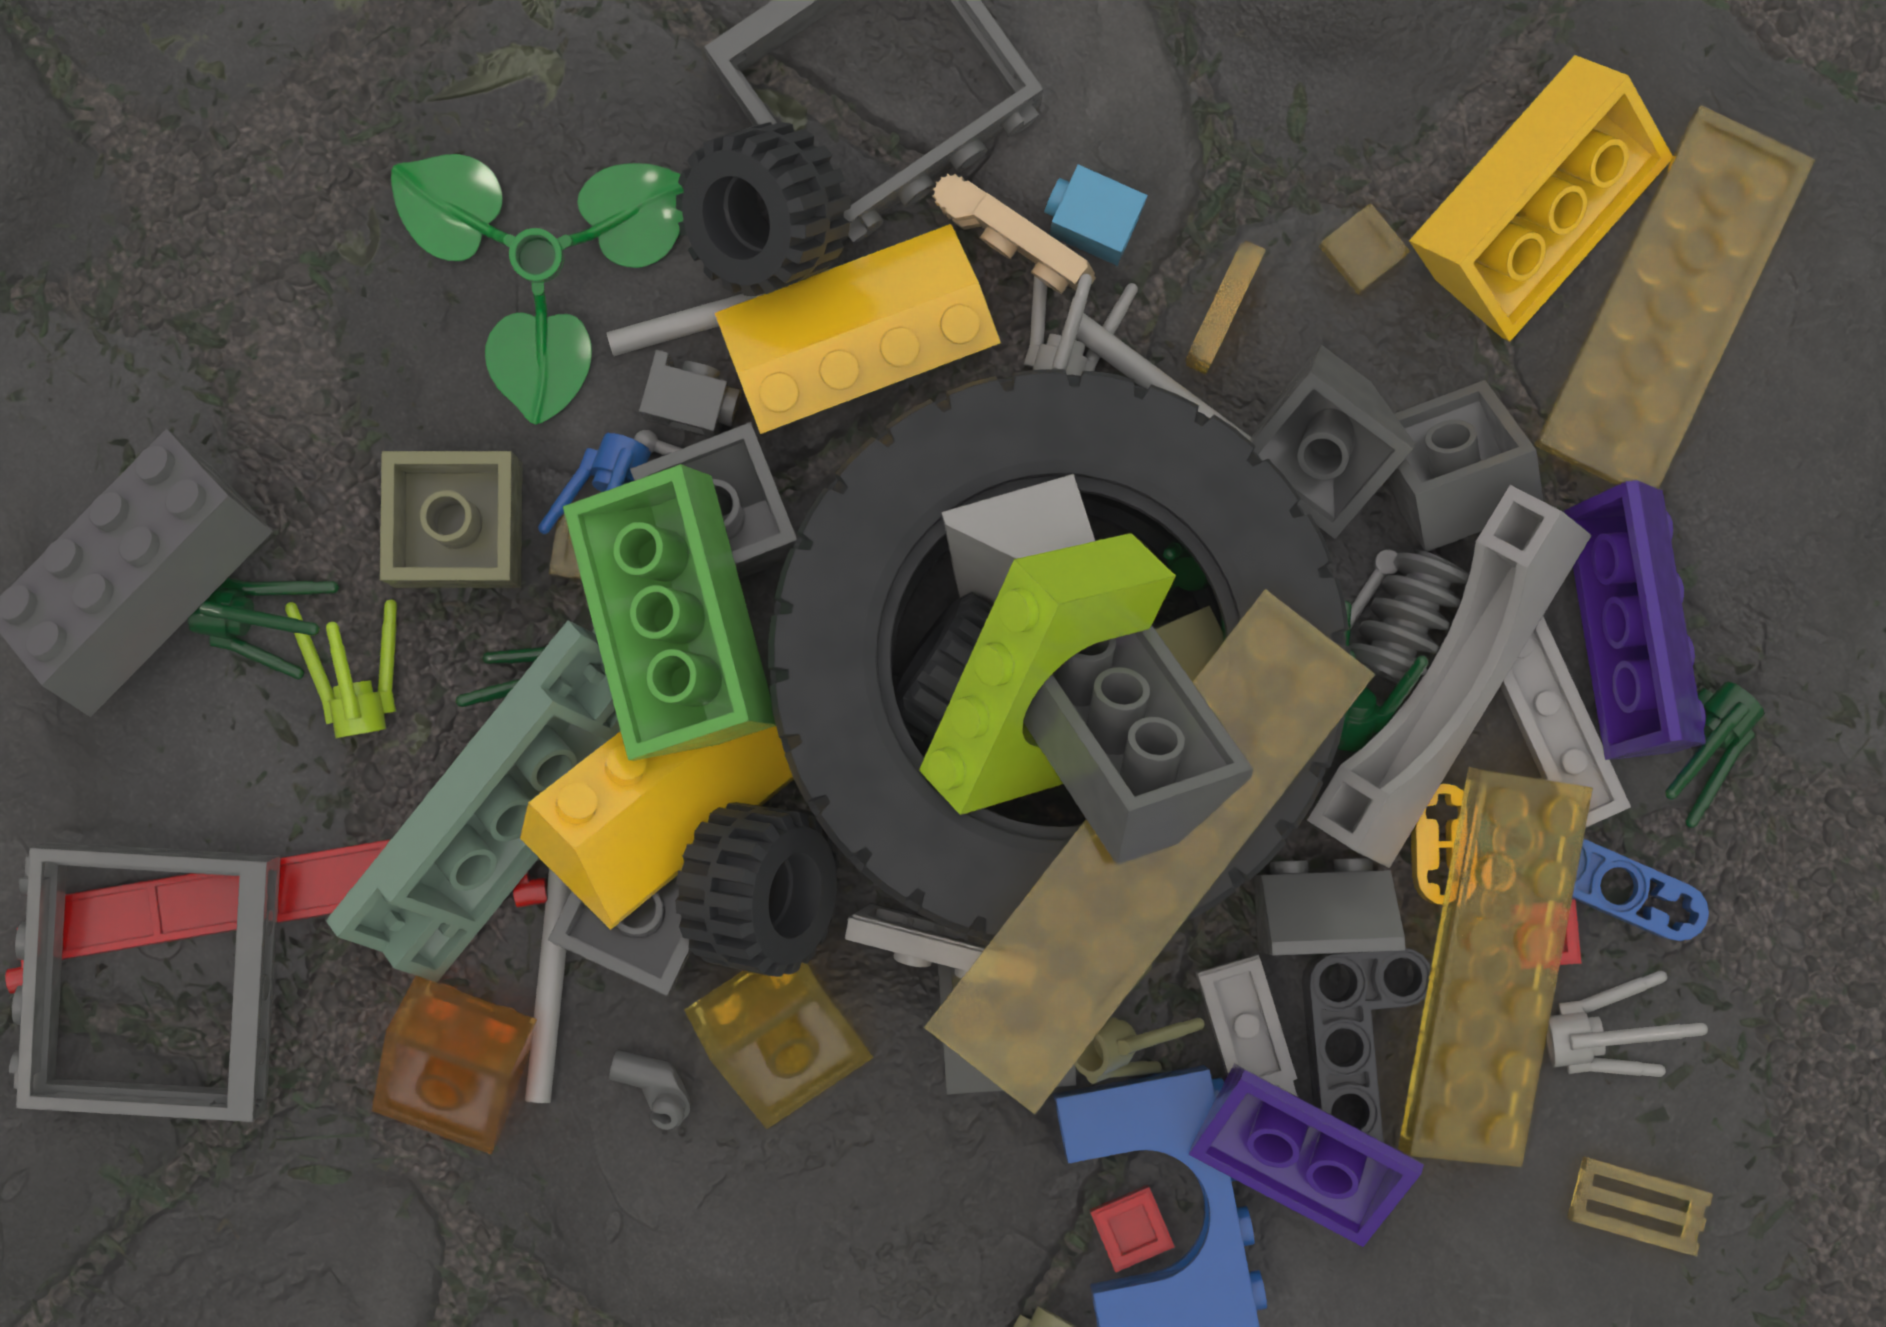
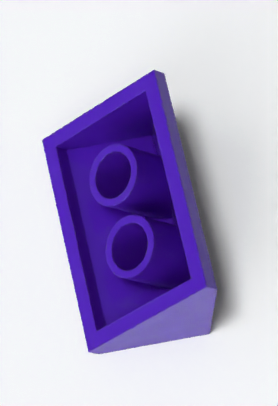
M1235 1063L1188 1154L1362 1247L1365 1246L1422 1174L1424 1164Z

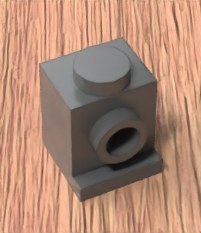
M656 350L639 412L647 422L711 438L720 434L722 425L733 426L742 391L729 387L727 381L719 380L720 371L716 368L692 361H683L682 369L674 368V363L669 353Z

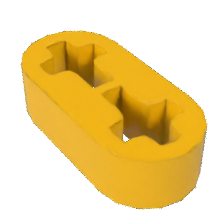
M1440 784L1427 807L1437 804L1438 794L1445 795V801L1448 806H1457L1458 816L1457 819L1447 821L1446 841H1439L1438 822L1434 819H1427L1426 809L1424 810L1411 832L1412 879L1414 888L1420 897L1429 903L1451 905L1459 903L1466 898L1474 885V812L1471 800L1463 790L1455 785ZM1439 848H1446L1448 869L1458 870L1459 882L1449 884L1446 895H1440L1439 885L1428 883L1427 879L1428 870H1435L1439 867Z

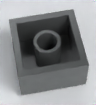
M677 876L611 930L571 891L548 941L670 998L692 952L688 948L689 939L682 937L679 928L682 919L681 914L676 913L675 899L679 896V886L676 885Z

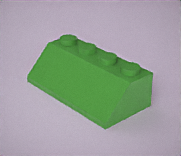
M680 464L563 506L628 760L635 761L719 745L776 726L771 696L712 476Z

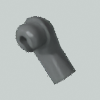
M619 1049L616 1050L609 1073V1080L641 1088L652 1111L649 1117L657 1128L673 1130L679 1127L690 1112V1096L676 1067L667 1061Z

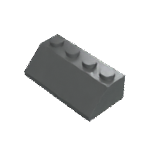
M1152 625L1148 630L1093 644L1072 656L1053 672L1032 699L1023 723L1116 865L1179 844L1250 780L1254 770Z

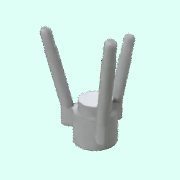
M1083 274L1079 279L1062 336L1049 334L1047 344H1044L1047 285L1034 276L1030 345L1024 361L1025 366L1033 368L1032 370L1065 369L1067 375L1081 376L1083 370L1095 371L1096 364L1101 357L1090 349L1083 356L1086 345L1075 340L1092 284V277L1089 274ZM1130 283L1126 286L1102 326L1113 335L1138 291L1136 284Z
M1662 970L1636 978L1580 1001L1558 1003L1559 1015L1545 1017V1036L1553 1068L1566 1066L1568 1074L1592 1071L1662 1077L1666 1073V1069L1660 1064L1595 1058L1594 1056L1605 1055L1606 1046L1703 1036L1707 1034L1708 1027L1704 1023L1604 1031L1599 1016L1588 1018L1587 1013L1664 983L1667 980V974Z

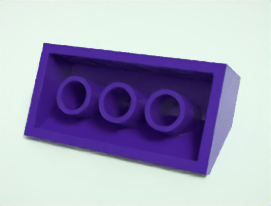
M1639 480L1625 481L1564 510L1568 517L1592 535L1573 565L1605 760L1675 753L1706 744L1704 735L1706 715L1704 706L1698 699L1693 671L1695 651L1693 643L1687 635L1682 606L1684 586L1681 577L1676 571L1671 542L1673 522L1671 516L1666 511L1662 490Z

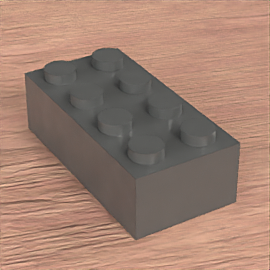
M165 429L93 501L75 522L0 596V634L41 686L91 717L273 531L210 463L168 429Z

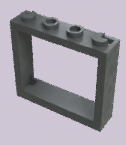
M772 0L704 46L709 65L752 126L767 122L775 124L777 122L746 80L742 71L847 0ZM981 0L944 1L1011 96L852 204L851 209L844 211V218L850 222L849 233L847 236L839 238L840 242L850 237L852 242L856 243L868 237L883 224L882 214L900 202L905 207L916 204L936 187L933 179L952 166L957 172L967 169L986 154L988 149L985 147V144L1004 131L1009 137L1014 136L1038 118L1039 114L1036 109L1042 104L1043 87Z
M51 841L30 847L29 857L25 859V876L19 878L20 893L27 896L26 921H22L19 924L15 940L16 957L18 960H24L23 984L16 988L12 1002L13 1022L16 1025H20L19 1050L13 1052L9 1065V1073H14L13 1089H17L16 1108L253 1122L266 1111L281 855ZM67 866L240 876L228 1088L56 1078Z

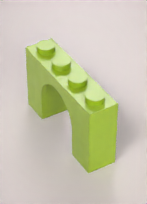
M1132 533L1014 559L919 771L960 815L1063 784L1023 723L1032 699L1053 672L1081 650L1102 641L1150 629L1176 575Z

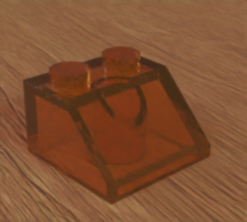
M416 975L386 1030L372 1111L492 1155L529 1057L537 1019L518 1013L510 1007L496 1005L458 991L452 986L439 984Z

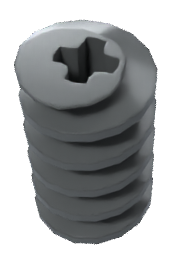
M1414 549L1413 552L1415 554L1398 553L1393 563L1403 576L1387 575L1382 582L1383 589L1392 599L1375 598L1370 605L1372 612L1381 622L1363 621L1358 628L1360 634L1370 645L1352 643L1349 646L1350 650L1355 653V663L1360 668L1394 686L1397 685L1405 672L1411 667L1418 651L1438 653L1440 647L1427 633L1429 629L1450 630L1451 624L1438 611L1441 606L1459 608L1462 600L1450 588L1453 583L1466 585L1469 577L1466 571L1455 564L1422 550ZM1425 668L1421 675L1425 676L1428 669Z

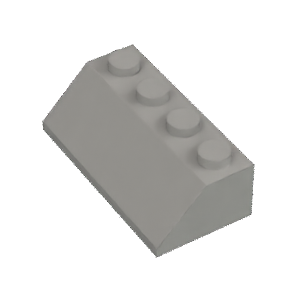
M1074 474L942 512L959 598L973 592L992 606L1014 559L1095 541Z

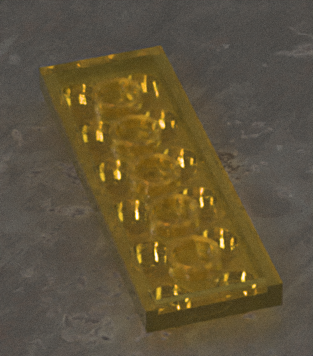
M1702 105L1694 111L1534 446L1615 485L1625 481L1639 480L1659 489L1815 159Z
M1468 767L1398 1150L1407 1155L1522 1167L1593 787Z

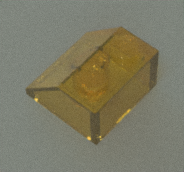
M810 962L808 964L801 963L799 971L791 975L783 974L781 977L743 970L684 1010L711 1062L766 1129L873 1059L869 1049Z

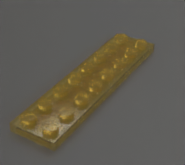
M1265 589L1192 681L1254 768L1251 779L1179 844L1120 865H1116L1088 820L1085 819L924 1028L1035 1114L1375 674Z

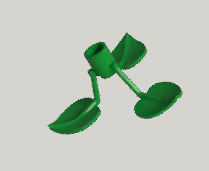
M444 154L420 161L399 163L394 165L391 170L392 192L399 216L412 238L426 252L447 261H465L475 255L481 244L483 234L509 247V259L513 269L523 279L532 283L536 317L523 312L512 313L504 317L489 333L485 345L486 366L491 379L502 394L532 424H541L562 411L581 389L591 365L592 344L582 321L571 314H556L547 317L545 283L556 278L561 272L564 265V250L598 237L601 251L613 263L631 268L647 267L658 262L672 249L680 233L678 223L683 221L682 211L676 209V195L682 194L684 191L678 183L680 174L652 164H619L594 174L581 189L577 201L581 215L592 227L574 234L563 235L557 239L550 232L540 228L526 229L515 237L489 225L501 212L503 204L502 190L495 174L489 167L470 156Z

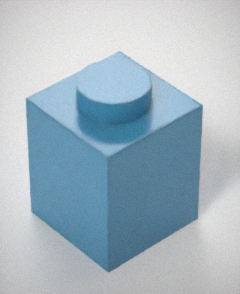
M1078 164L1070 182L1062 178L1058 179L1047 202L1044 213L1054 217L1049 235L1118 266L1144 209L1148 195Z

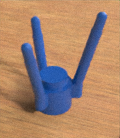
M616 433L604 434L598 450L586 449L578 470L538 526L539 532L542 534L550 532L558 519L564 514L563 506L572 503L591 475L594 476L592 485L601 492L634 481L630 469L649 461L651 456L649 448L624 435Z

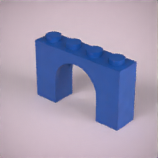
M1204 1065L1054 1093L1061 1137L1068 1164L1131 1151H1158L1173 1156L1187 1165L1196 1176L1203 1194L1204 1217L1200 1233L1190 1250L1176 1263L1150 1273L1090 1284L1098 1327H1260L1257 1311L1267 1309V1300L1260 1271L1249 1272L1244 1246L1255 1244L1248 1207H1236L1232 1182L1237 1180L1188 1155L1201 1126L1224 1084L1222 1077L1211 1079L1210 1069Z

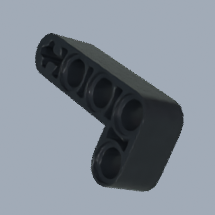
M1407 948L1402 951L1318 954L1312 958L1303 971L1302 990L1313 1105L1331 1114L1335 1100L1348 1093L1356 1094L1361 1101L1362 1114L1359 1120L1352 1126L1383 1141L1371 1010L1408 1007L1418 1004L1427 997L1432 987L1433 973L1430 963L1422 954ZM1403 958L1412 966L1414 973L1413 982L1405 992L1393 994L1385 985L1384 971L1393 960ZM1339 963L1349 973L1350 986L1343 996L1331 1000L1326 998L1321 992L1319 986L1320 975L1329 965ZM1346 1028L1355 1037L1356 1050L1353 1056L1346 1062L1340 1064L1332 1063L1325 1051L1326 1041L1335 1030Z

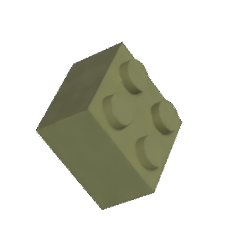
M382 451L380 581L394 588H521L523 462L512 451Z

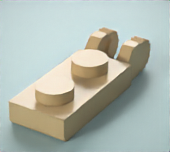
M947 174L946 177L941 176L939 182L936 181L937 185L933 188L935 194L932 196L936 200V205L940 206L944 215L947 214L949 220L952 219L956 225L964 230L982 226L985 230L980 238L986 244L1008 259H1011L1016 251L1036 264L1031 273L1056 292L1062 294L1067 286L1076 291L1079 279L1083 274H1089L1092 277V283L1096 279L1095 273L1086 259L970 181H965L962 176L958 177L956 174L950 176Z

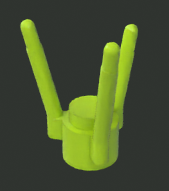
M392 599L387 600L384 605L378 692H373L371 680L352 682L345 648L342 643L339 626L336 622H329L326 625L330 652L338 686H334L333 690L311 636L294 633L322 701L326 724L333 723L335 738L385 730L387 728L384 714L396 712L392 687L397 629V603ZM293 602L287 603L285 606L287 616L303 621L297 605Z

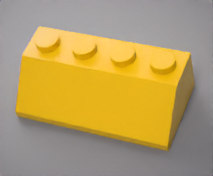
M1574 55L1413 235L1409 242L1439 284L1501 338L1510 342L1674 157L1630 77L1619 71Z
M952 224L821 272L769 294H763L715 312L760 434L1001 343L979 282Z
M776 726L719 745L635 761L628 760L620 731L528 802L520 839L611 930L678 875V871H682L684 864L682 856L686 846L693 843L694 831L701 822L708 823L709 815L718 807L726 808L728 803L735 802L762 806L794 780L784 755L785 752Z

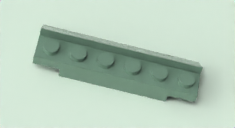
M568 620L548 643L535 662L507 694L502 703L328 917L326 922L337 937L383 952L394 969L434 982L440 980L539 858L520 839L528 802L620 732L594 629L591 632Z

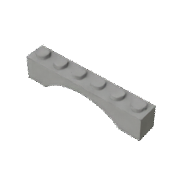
M1512 485L1508 487L1476 540L1471 571L1461 604L1448 635L1426 675L1389 723L1361 750L1340 765L1307 821L1354 851L1390 868L1592 535L1561 510Z

